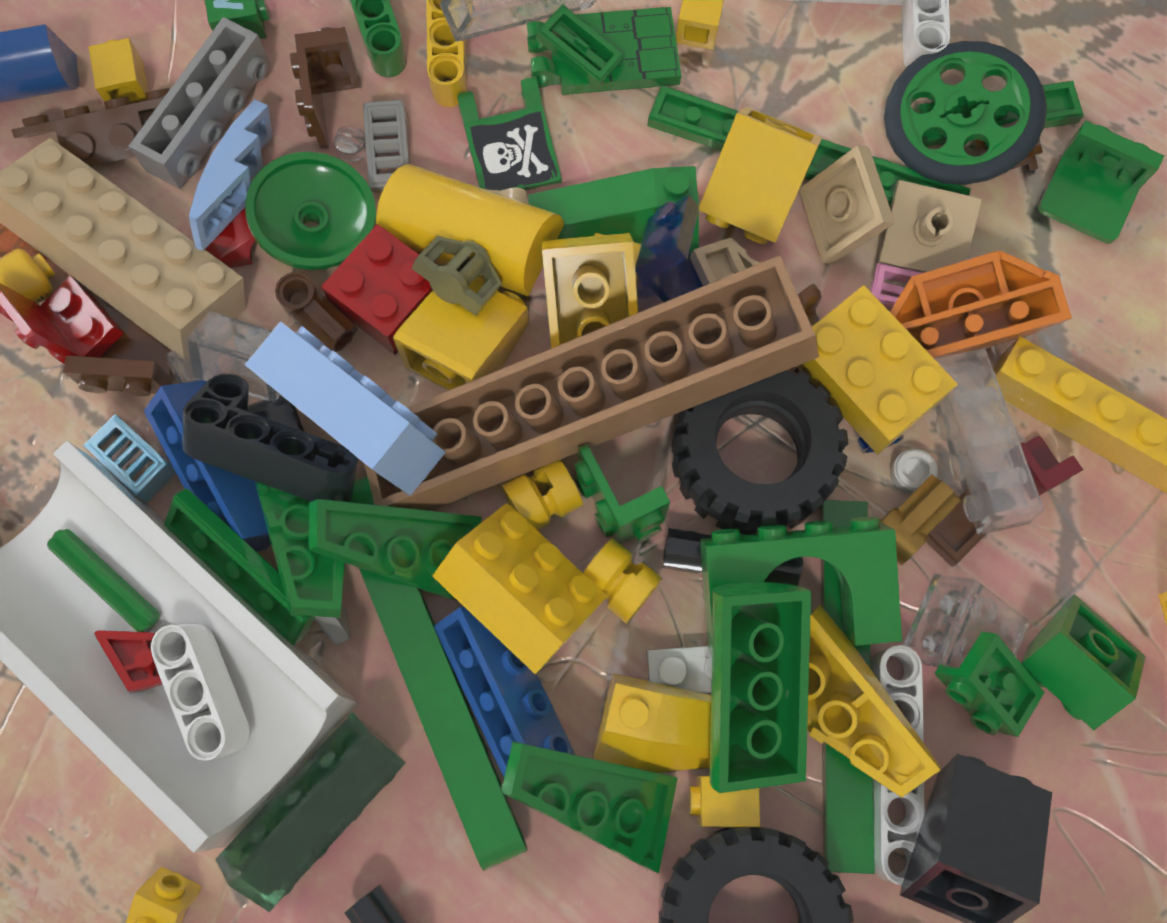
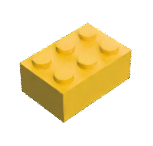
M630 233L542 241L551 349L638 313L634 247Z
M865 285L812 326L819 357L797 366L799 370L802 369L812 375L810 382L816 388L822 384L831 393L828 401L832 406H839L844 419L877 455L941 403L958 385Z
M508 503L504 504L456 542L432 575L436 581L534 674L552 658L608 597L589 577L583 574L556 546L551 544L523 515L518 513Z

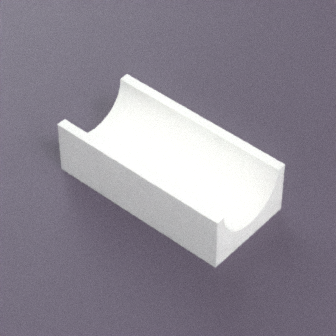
M66 441L53 453L59 460L61 472L58 485L51 499L40 514L20 534L0 548V660L193 853L228 847L359 702L297 644L293 646L165 527L164 520L127 488L111 471L69 441ZM71 530L159 612L160 619L148 632L156 633L160 628L167 625L191 623L204 624L212 631L249 725V740L241 751L207 761L196 759L190 754L185 745L163 685L131 694L127 691L94 633L97 630L137 631L48 549L47 542L56 531ZM184 638L182 639L181 643L183 653H185L186 650V642ZM199 682L198 693L202 699L204 691L201 682ZM216 726L215 737L220 744L221 734Z

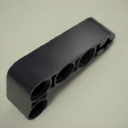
M220 374L212 377L183 408L182 447L186 455L311 502L316 499L350 502L352 500L358 464L357 457L342 445L248 412L249 384L242 377L233 374Z

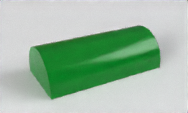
M769 582L730 583L713 589L709 783L718 793L806 782L811 590Z

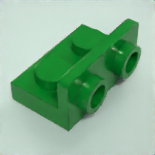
M982 631L959 668L939 665L935 671V675L946 686V694L965 708L971 715L970 721L975 727L990 735H996L998 732L1019 737L1045 693L996 633Z

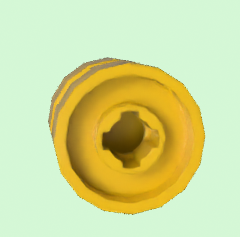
M561 460L535 469L534 474L530 477L522 474L501 484L508 503L518 513L523 515L537 531L550 524L552 515L556 514L562 518L583 506L579 491Z
M612 538L598 552L583 574L589 577L608 596L606 598L607 609L627 624L652 595L663 577L644 562L634 564L632 562L633 553Z

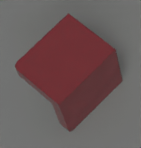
M1040 436L1026 443L1018 444L1002 456L1005 464L1030 501L1083 471L1074 455L1059 463Z

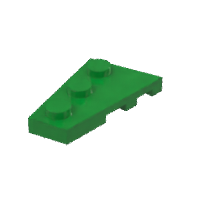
M255 481L290 615L340 618L344 562L309 551V503L311 501Z

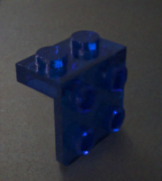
M690 195L675 203L672 201L665 203L655 212L654 216L648 218L637 258L635 272L640 281L646 287L651 288L663 302L703 287L689 254L699 206Z

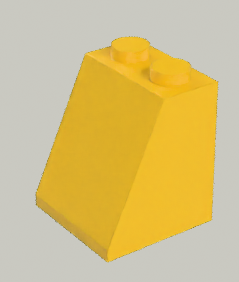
M746 106L736 114L699 205V211L705 213V219L716 226L728 228L729 224L745 230L743 235L754 242L766 244L769 240L776 243L822 137Z
M477 276L468 288L477 293L486 281L482 277ZM432 291L397 330L393 339L405 368L449 391L502 369L529 324L528 307L525 306L524 301L517 295L509 291H503V293L497 291L495 296L475 316L459 303H447Z

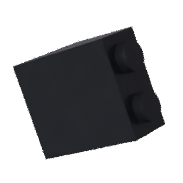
M957 753L937 775L901 886L900 896L963 923H1012L1040 904L1052 792L1034 785L1027 778L1009 775L987 766L984 761L978 758L963 756Z

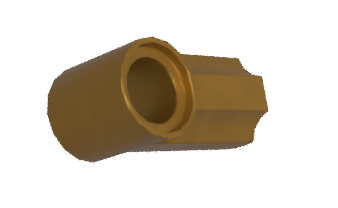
M933 474L899 508L895 506L880 521V523L895 529L897 563L901 566L929 539V532L961 501L947 484L936 478Z

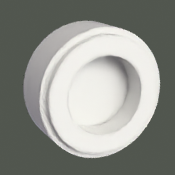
M909 449L902 452L893 461L890 468V477L895 487L901 492L910 495L931 474L936 478L938 474L935 460L930 454L920 449Z

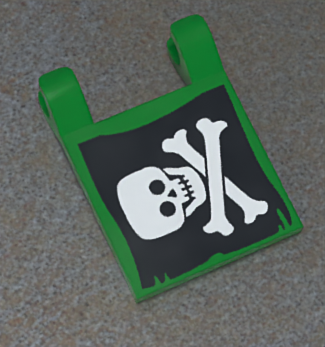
M535 77L521 80V95L525 109L479 119L473 92L468 91L457 95L459 110L479 188L498 191L509 188H521L526 191L562 183Z

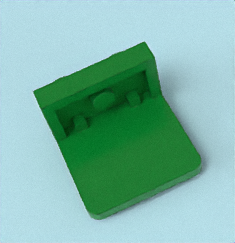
M1085 120L1066 145L1038 204V210L1041 214L1106 244L1113 243L1119 237L1139 189L1156 173L1165 155L1151 150L1142 143L1133 142L1115 134L1104 126L1095 125Z
M585 444L579 447L578 462L574 463L577 472L574 478L583 497L587 499L592 496L597 510L594 517L604 537L607 538L612 535L616 541L623 544L635 537L638 542H642L661 532L662 528L660 525L665 522L670 505V500L663 487L660 486L620 506L589 446Z

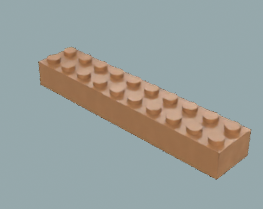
M781 255L408 407L422 422L438 434L433 442L446 453L411 496L364 463L375 505L431 511L578 453V448L585 444L591 448L818 358L819 353L814 331Z

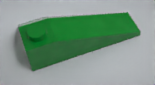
M696 166L651 168L528 195L529 205L553 212L562 217L565 224L557 239L595 236V233L602 235L630 233L633 242L645 245L643 264L654 267L693 265L690 255L694 249L699 248V198Z

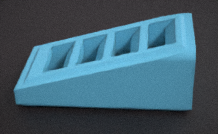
M116 414L83 445L127 488L146 503L176 474L172 464ZM119 429L122 434L103 451L100 447ZM130 439L133 443L114 461L111 457ZM139 450L143 451L144 453L126 471L122 468ZM151 459L154 463L135 480L133 476Z

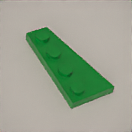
M316 499L309 503V551L459 602L432 575L456 542L482 523V516Z
M512 742L501 790L502 793L637 865L659 874L678 780L677 777Z

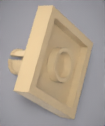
M857 145L799 190L822 263L833 264L895 223L870 148L867 146Z
M899 180L896 184L890 207L895 223L885 229L877 263L925 273L967 260L982 198Z

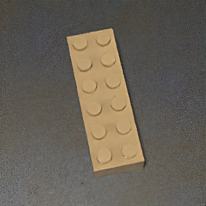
M51 138L0 171V223L182 359H187L246 309L242 276L206 250L201 251L195 248V244L191 239Z

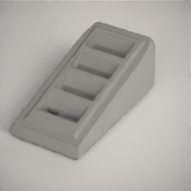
M402 100L366 102L363 104L369 187L372 192L383 191L388 179L393 174H378V169L397 168L410 164L408 116ZM398 135V138L377 140V136ZM399 152L400 154L397 156L377 157V153Z

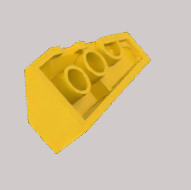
M612 673L592 759L656 773L710 768L711 695Z

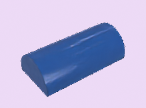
M46 24L0 32V103L71 91L78 88L79 76L76 54Z

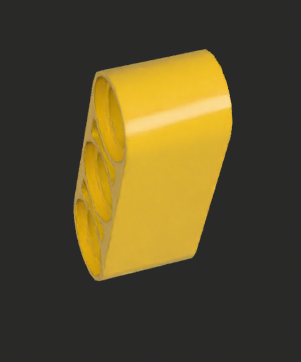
M426 0L427 72L432 96L436 103L443 107H455L459 105L457 95L467 92V42L463 0ZM445 79H453L449 82H442Z

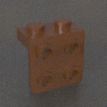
M326 27L314 32L294 34L297 52L290 53L292 71L295 79H299L301 90H295L300 116H304L308 136L316 137L320 149L329 148L322 94L361 88L359 71L345 27Z
M102 306L124 334L100 358L66 356L63 370L64 374L79 385V389L86 392L102 394L107 391H119L135 396H150V394H156L161 386L172 384L176 353L114 307Z

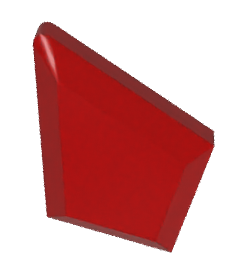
M95 631L96 639L130 694L163 685L151 652V642L155 633Z

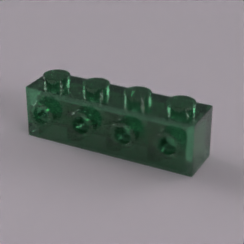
M352 712L215 859L229 887L270 912L284 896L291 892L300 878L327 852L343 831L361 815L364 808L394 779L396 773L406 762L385 738Z

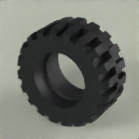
M800 369L798 375L785 370L680 412L671 445V452L674 456L672 469L674 477L680 478L681 485L679 490L685 500L692 498L696 503L694 511L703 519L709 514L718 520L715 526L720 529H729L732 526L739 528L740 534L744 535L755 534L758 531V527L767 525H785L793 529L803 523L808 516L813 515L833 493L840 482L838 477L845 470L848 457L843 453V450L849 444L847 430L839 429L838 427L844 418L838 405L829 406L827 400L831 393L823 384L816 389L809 383L812 375ZM747 414L761 415L779 423L789 433L796 447L798 459L792 474L784 481L774 484L752 483L735 475L724 464L716 447L717 435L722 425L729 419Z
M727 827L714 831V835L706 839L701 838L691 845V850L683 859L680 857L672 868L674 872L669 882L664 884L661 894L663 898L662 908L659 911V923H708L712 902L726 884L739 877L759 875L773 879L789 893L797 909L798 923H851L854 921L851 905L844 903L842 897L846 890L839 876L832 874L828 869L829 862L819 852L806 846V842L797 837L764 827Z

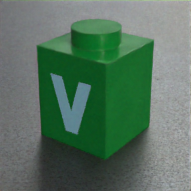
M204 0L208 23L212 31L224 17L256 33L259 39L267 38L264 21L270 20V14L266 0Z

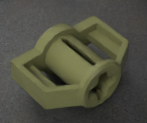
M437 236L418 255L412 266L415 272L430 282L431 288L440 299L447 303H459L475 316L495 296L502 284L486 250L473 241L462 242ZM473 252L476 253V255L468 262L470 254ZM443 253L455 255L446 265L438 266L434 263ZM483 275L486 283L477 293L468 288L477 276Z

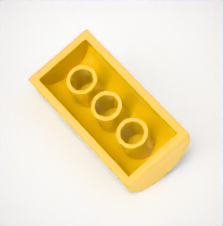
M412 164L402 165L390 176L380 196L376 216V225H380L418 254L437 236L462 242L473 241L481 245L490 257L491 264L502 283L501 287L525 296H529L543 268L542 241L557 240L565 224L562 217L553 212ZM473 252L470 254L468 262L476 255V253ZM443 253L435 262L446 265L455 255Z

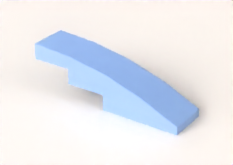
M255 99L231 124L218 143L201 175L189 213L195 248L201 251L245 208L246 195L251 179L263 168L261 149L272 138L269 106Z

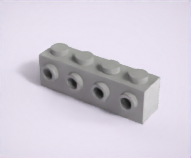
M224 17L220 20L129 145V148L146 172L178 189H181L188 178L195 175L203 156L211 146L220 140L223 128L233 114L238 113L242 109L246 96L256 82H260L266 75L270 62L256 33Z

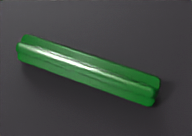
M58 530L47 542L48 549L137 632H148L160 619L159 612L71 530Z

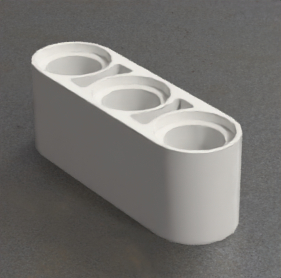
M198 623L163 626L152 638L151 652L188 751L196 759L203 761L238 753L246 746L249 740V725L212 631L204 624ZM183 638L185 639V642H186V650H185V653H183L182 647H181V643H182V639H183ZM199 682H201L204 691L202 699L198 693ZM216 726L221 734L220 744L215 737Z

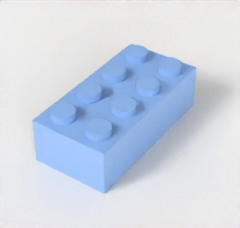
M280 321L245 364L246 367L368 467L410 496L446 453L433 442L434 438L438 435L434 430L399 401H395L372 380L365 375L363 376L333 350L331 351L302 326L295 333Z

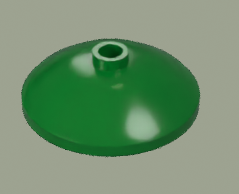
M297 152L271 161L253 178L245 200L247 224L258 245L279 262L299 269L323 270L341 265L375 226V200L366 180L346 162L323 153ZM308 221H314L318 226L309 228L304 224Z

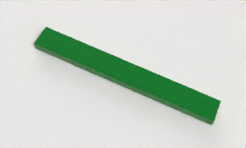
M661 85L648 117L647 126L722 151L736 114L739 111ZM822 139L804 179L810 181L852 149ZM872 156L889 207H891L895 187L899 180L969 196L971 188L956 184H943L927 179L908 167Z
M825 500L820 506L821 521L833 522V527L851 526L852 518L868 517V502ZM821 559V606L844 633L840 582L830 563ZM870 644L854 645L871 669ZM823 742L824 858L829 862L828 869L831 872L875 874L873 778L852 765L849 758Z

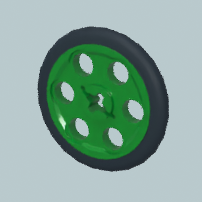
M984 41L950 43L940 52L921 55L908 65L896 79L886 99L884 113L886 136L894 153L908 168L927 179L943 184L956 185L985 182L1007 173L1022 162L1036 146L1045 126L1047 103L1044 87L1036 72L1019 55L1003 46ZM955 69L963 73L964 79L956 85H948L942 81L941 75L948 70ZM989 76H999L1006 81V86L994 92L985 89L982 82ZM919 98L931 99L935 104L934 108L925 114L915 112L911 105ZM965 106L967 111H971V117L964 118L961 113H957L958 108ZM1002 111H1010L1015 113L1019 120L1014 126L1001 127L995 122L994 117ZM930 133H939L946 138V143L941 148L934 150L925 147L922 140ZM972 140H981L988 146V151L981 156L974 157L965 152L964 146Z

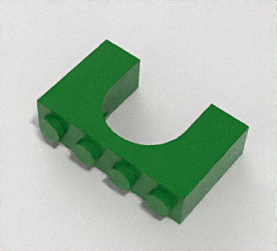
M857 517L851 519V526L833 527V522L812 521L804 523L805 530L786 531L785 525L758 527V534L740 535V530L738 529L712 531V538L700 539L709 650L712 653L713 589L730 583L764 582L777 566L798 557H815L825 560L835 570L841 588L843 631L855 646L901 642L902 630L895 529L880 523L878 517Z

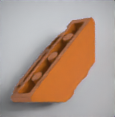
M999 250L912 276L890 311L937 362L1017 340L1020 336L1024 338L1072 319L1059 275L1048 270L1045 271Z

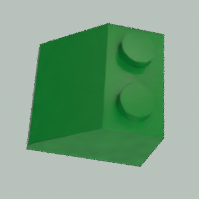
M1074 594L1029 644L1021 664L1040 687H1046L1061 701L1064 709L1073 718L1082 720L1094 731L1136 699L1146 656Z

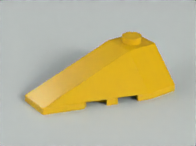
M821 605L816 607L810 614L807 731L810 732L809 736L821 744L823 742L827 743L849 758L852 765L902 798L939 772L941 766L851 641Z

